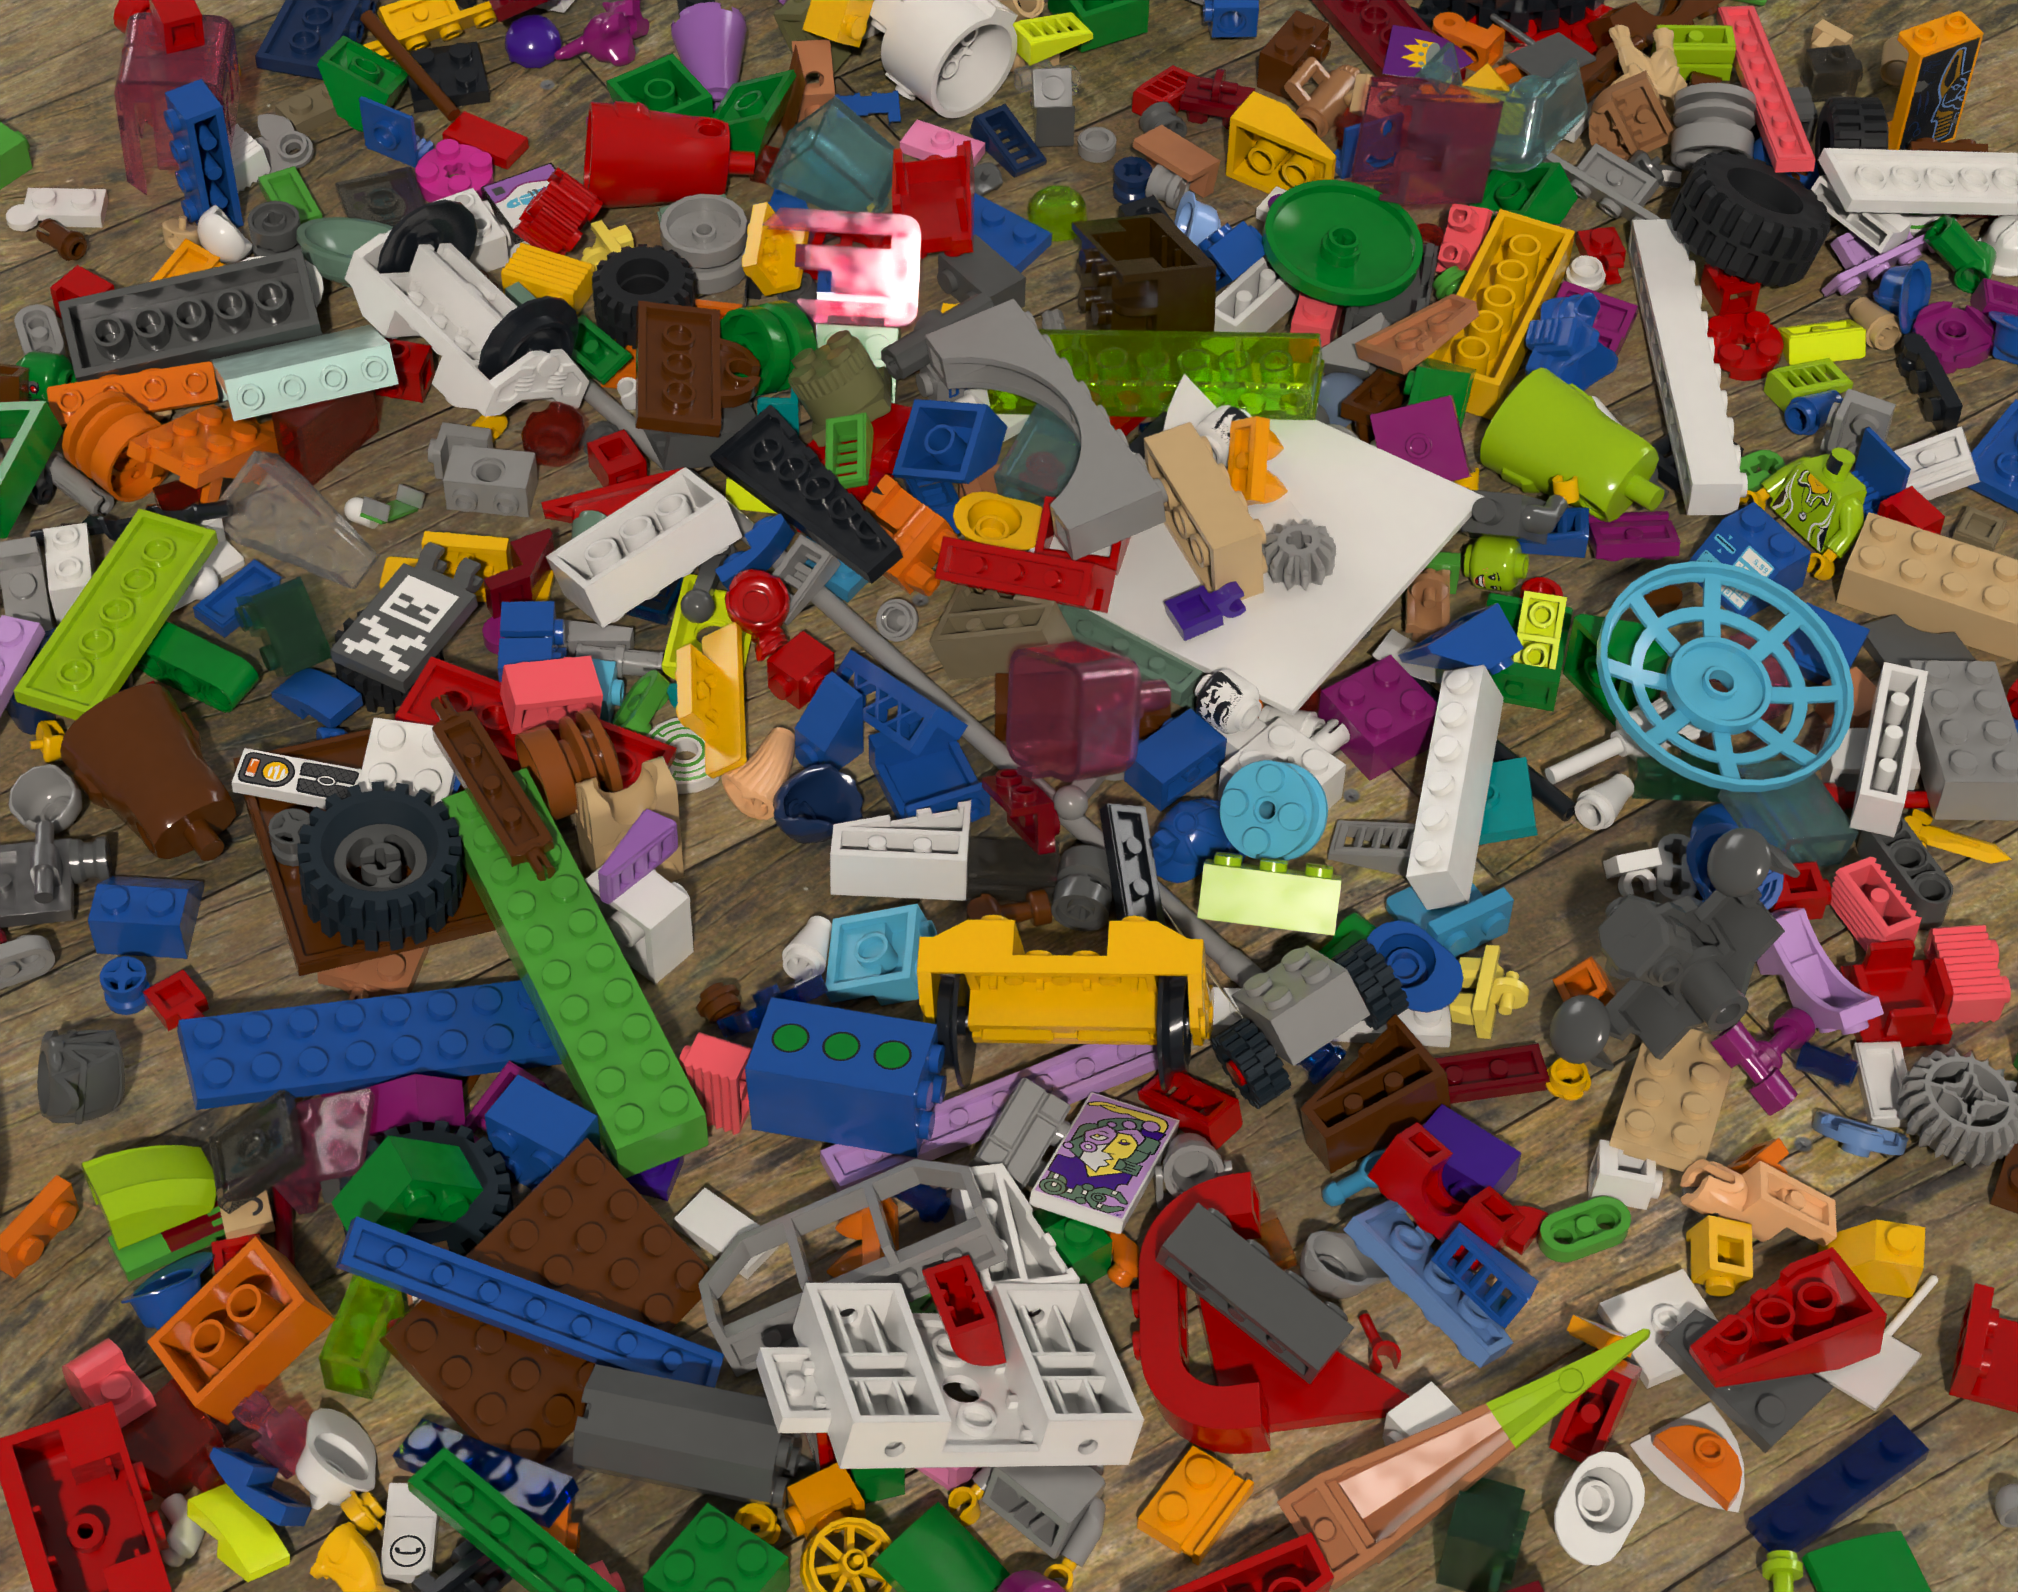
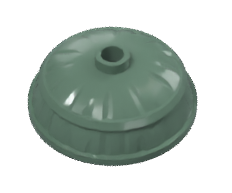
M319 218L301 224L297 229L296 240L301 246L304 260L316 266L324 279L351 287L345 280V276L354 251L380 233H387L393 226L358 218Z

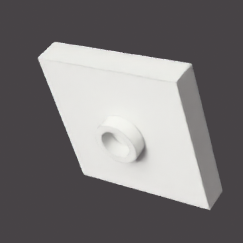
M1684 1269L1600 1302L1597 1310L1608 1328L1626 1337L1641 1329L1650 1330L1649 1338L1632 1352L1631 1357H1627L1631 1364L1642 1368L1640 1379L1647 1389L1684 1374L1658 1347L1665 1336L1695 1309L1718 1322Z

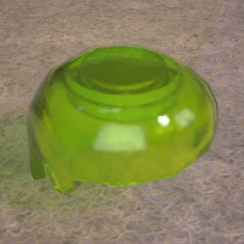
M1049 185L1035 192L1028 201V221L1051 232L1052 241L1055 242L1074 239L1077 237V234L1072 230V222L1088 220L1086 204L1082 195L1066 185Z

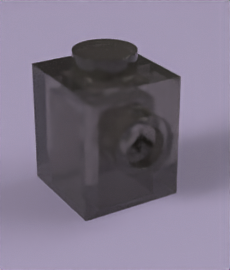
M1850 45L1806 49L1800 79L1803 86L1808 87L1812 96V102H1823L1829 97H1855L1858 82H1861L1863 79L1862 62L1856 59Z

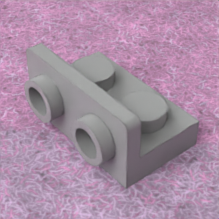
M1848 388L1842 403L1834 402L1830 409L1826 425L1832 427V430L1827 429L1819 452L1830 455L1834 448H1845L1854 454V463L1856 464L1865 428L1870 427L1886 443L1896 404Z

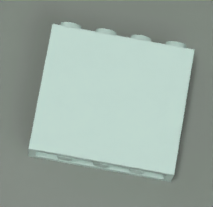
M371 324L210 360L214 368L220 401H229L233 421L399 384L390 343Z

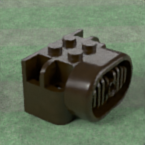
M1164 213L1072 222V230L1082 240V249L1077 259V270L1081 273L1079 305L1082 312H1086V339L1094 357L1100 363H1103L1104 368L1108 372L1134 381L1154 382L1172 380L1191 372L1197 363L1198 338L1211 337L1214 332L1216 265Z

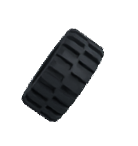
M1713 152L1697 160L1670 211L1673 230L1677 231V237L1682 243H1687L1689 250L1695 255L1702 256L1705 262L1711 266H1717L1725 270L1724 273L1744 278V281L1749 283H1762L1763 286L1767 287L1775 285L1786 287L1803 279L1830 232L1831 225L1830 216L1825 204L1818 201V196L1812 190L1806 189L1801 181L1791 178L1785 174L1786 172L1775 173L1773 167L1766 165L1764 161L1759 159L1753 160L1747 158L1746 155L1738 153L1731 155L1729 152H1719L1718 154Z

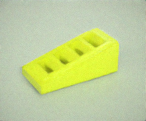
M1072 12L1025 19L1013 23L1017 34V53L1030 66L1093 39V33Z

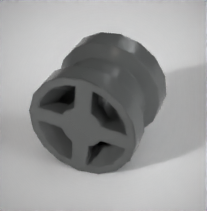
M1168 102L1154 103L1143 112L1140 118L1139 125L1144 133L1163 125L1183 138L1187 134L1185 122L1182 118L1176 116L1175 109Z
M292 808L278 812L270 820L268 826L273 856L278 862L286 866H299L297 844H300L299 833L303 824L310 826L309 813L301 809Z
M107 836L97 837L94 842L85 843L81 839L69 840V864L74 884H82L88 878H98L100 881H104L112 877V856Z

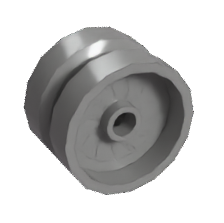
M697 194L684 197L672 203L662 214L660 222L662 246L665 251L672 249L678 253L679 258L687 260L689 268H692L695 294L709 295L724 292L739 284L746 275L742 268V256L745 254L748 222L743 209L734 201L719 195Z

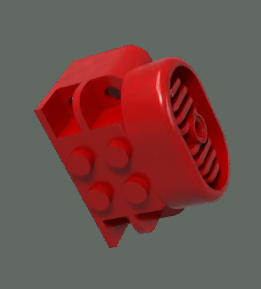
M112 1401L0 1438V1483L34 1592H172L159 1552L169 1548L158 1510L147 1513L144 1502L154 1499L143 1462L131 1463ZM92 1534L91 1537L83 1539L85 1535Z

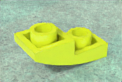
M1524 591L1517 637L1524 649L1514 654V662L1556 669L1567 597Z
M226 1483L188 1499L187 1517L218 1541L217 1558L245 1581H253L290 1564V1554L267 1519L249 1507Z

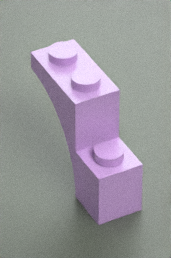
M1782 908L1771 912L1785 932L1757 960L1760 974L1779 975L1780 980L1785 981L1793 1008L1806 1012L1812 1018L1815 1028H1818L1819 1033H1829L1836 1030H1841L1842 1035L1857 1033L1869 1027L1868 1020L1884 1014L1878 996H1873L1859 990L1831 962L1813 931L1805 908Z

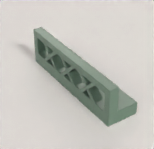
M1057 604L1076 639L1071 649L1072 651L1117 674L1128 677L1187 710L1191 708L1196 712L1198 697L1195 696V689L1200 680L1205 676L1204 672L1089 610Z

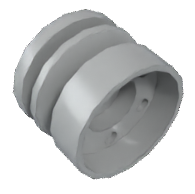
M1700 83L1687 86L1676 93L1674 96L1676 111L1673 114V121L1678 128L1672 134L1671 160L1674 165L1680 169L1691 171L1697 160L1713 152L1716 154L1719 152H1729L1731 155L1738 153L1753 159L1754 136L1750 131L1755 124L1753 112L1756 109V97L1753 92L1733 84Z

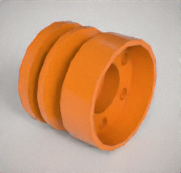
M107 391L96 394L77 409L64 430L62 440L64 457L118 501L132 502L144 498L156 490L170 472L164 469L163 474L150 479L144 476L147 463L144 464L127 456L129 440L163 424L151 415L146 414L138 405L132 403L122 393Z

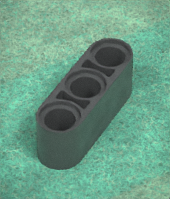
M1902 816L1900 817L1894 837L1861 830L1857 841V852L1860 858L1865 859L1870 856L1877 858L1875 863L1881 864L1880 870L1887 871L1885 876L1891 878L1890 883L1897 884L1895 889L1902 891L1900 896L1906 897V903L1912 904L1911 909L1917 911L1916 916L1922 917L1919 930L1929 931L1930 928L1940 927L1945 919L1953 895V885Z

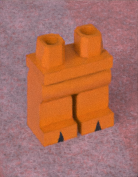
M885 474L862 502L877 523L882 524L880 526L899 546L903 558L882 576L899 585L901 589L910 595L915 590L929 597L938 588L941 581L934 578L935 571L932 568L938 562L943 536L958 539V536L946 519L918 501L901 488L894 479Z

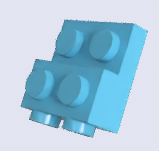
M918 904L833 919L825 983V994L831 1003L868 996H875L881 1006L918 1000L917 963L919 937H934L937 935L933 921L927 920Z

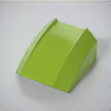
M155 1145L132 1148L106 1154L81 1164L91 1196L95 1204H99L118 1250L208 1214L214 1208L218 1178L201 1147Z

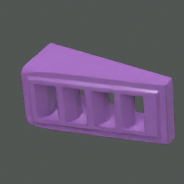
M649 809L641 813L598 871L599 892L602 902L608 905L678 849V832L675 821Z

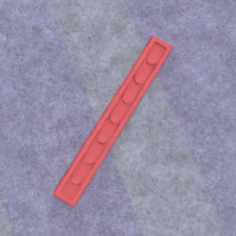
M1730 6L1718 8L1716 17L1718 25L1733 27L1736 43L1733 64L1742 87L1755 94L1756 109L1753 112L1755 122L1775 173L1814 171L1815 156L1755 7Z

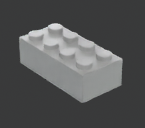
M1910 660L1908 667L1928 671L1916 737V747L1921 767L1920 774L1925 791L1927 792L1933 819L2018 821V733L1995 661Z

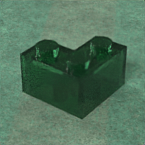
M301 576L281 578L235 597L239 605L234 608L236 619L244 632L249 630L251 637H261L264 646L259 648L260 655L269 672L275 671L277 677H287L332 658L329 644Z
M1482 1477L1466 1492L1459 1490L1446 1536L1437 1584L1464 1592H1498L1501 1582L1511 1585L1531 1512L1521 1509L1525 1489Z

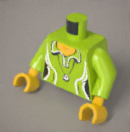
M1840 447L1832 449L1830 455L1823 454L1813 458L1803 456L1781 467L1761 483L1762 488L1757 492L1747 490L1746 497L1740 498L1739 502L1741 506L1753 498L1754 502L1765 511L1766 500L1771 497L1773 500L1770 507L1819 552L1811 553L1807 572H1814L1819 564H1821L1819 570L1814 575L1816 579L1826 581L1833 577L1835 573L1833 561L1836 558L1841 559L1854 545L1864 525L1863 504L1867 494L1866 486L1850 472L1855 462L1854 454Z

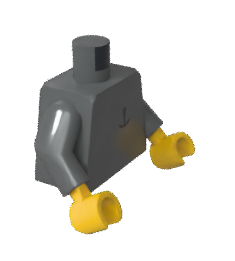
M1475 468V472L1471 473L1472 477L1454 481V483L1484 496V498H1480L1474 503L1472 508L1473 515L1461 527V532L1470 538H1479L1485 535L1514 538L1518 542L1546 545L1548 533L1554 530L1566 511L1568 504L1575 503L1580 498L1577 476H1574L1569 481H1563L1562 475L1553 477L1554 495L1550 496L1547 501L1522 494L1478 491L1479 468Z

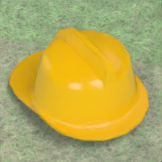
M986 491L972 492L957 502L954 508L953 519L956 528L967 541L1026 551L1036 546L1043 508L1031 502L1005 497L996 493Z

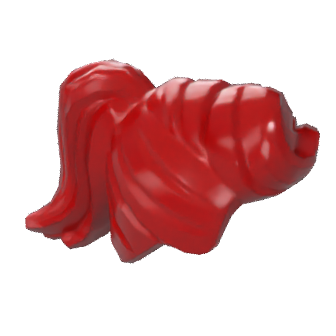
M753 569L738 573L731 581L729 590L725 594L727 614L732 622H736L742 628L743 632L751 635V641L755 643L757 661L761 662L764 661L765 657L772 656L789 642L786 634H784L785 631L780 628L790 610L789 594L783 581L779 577L772 576L770 573Z

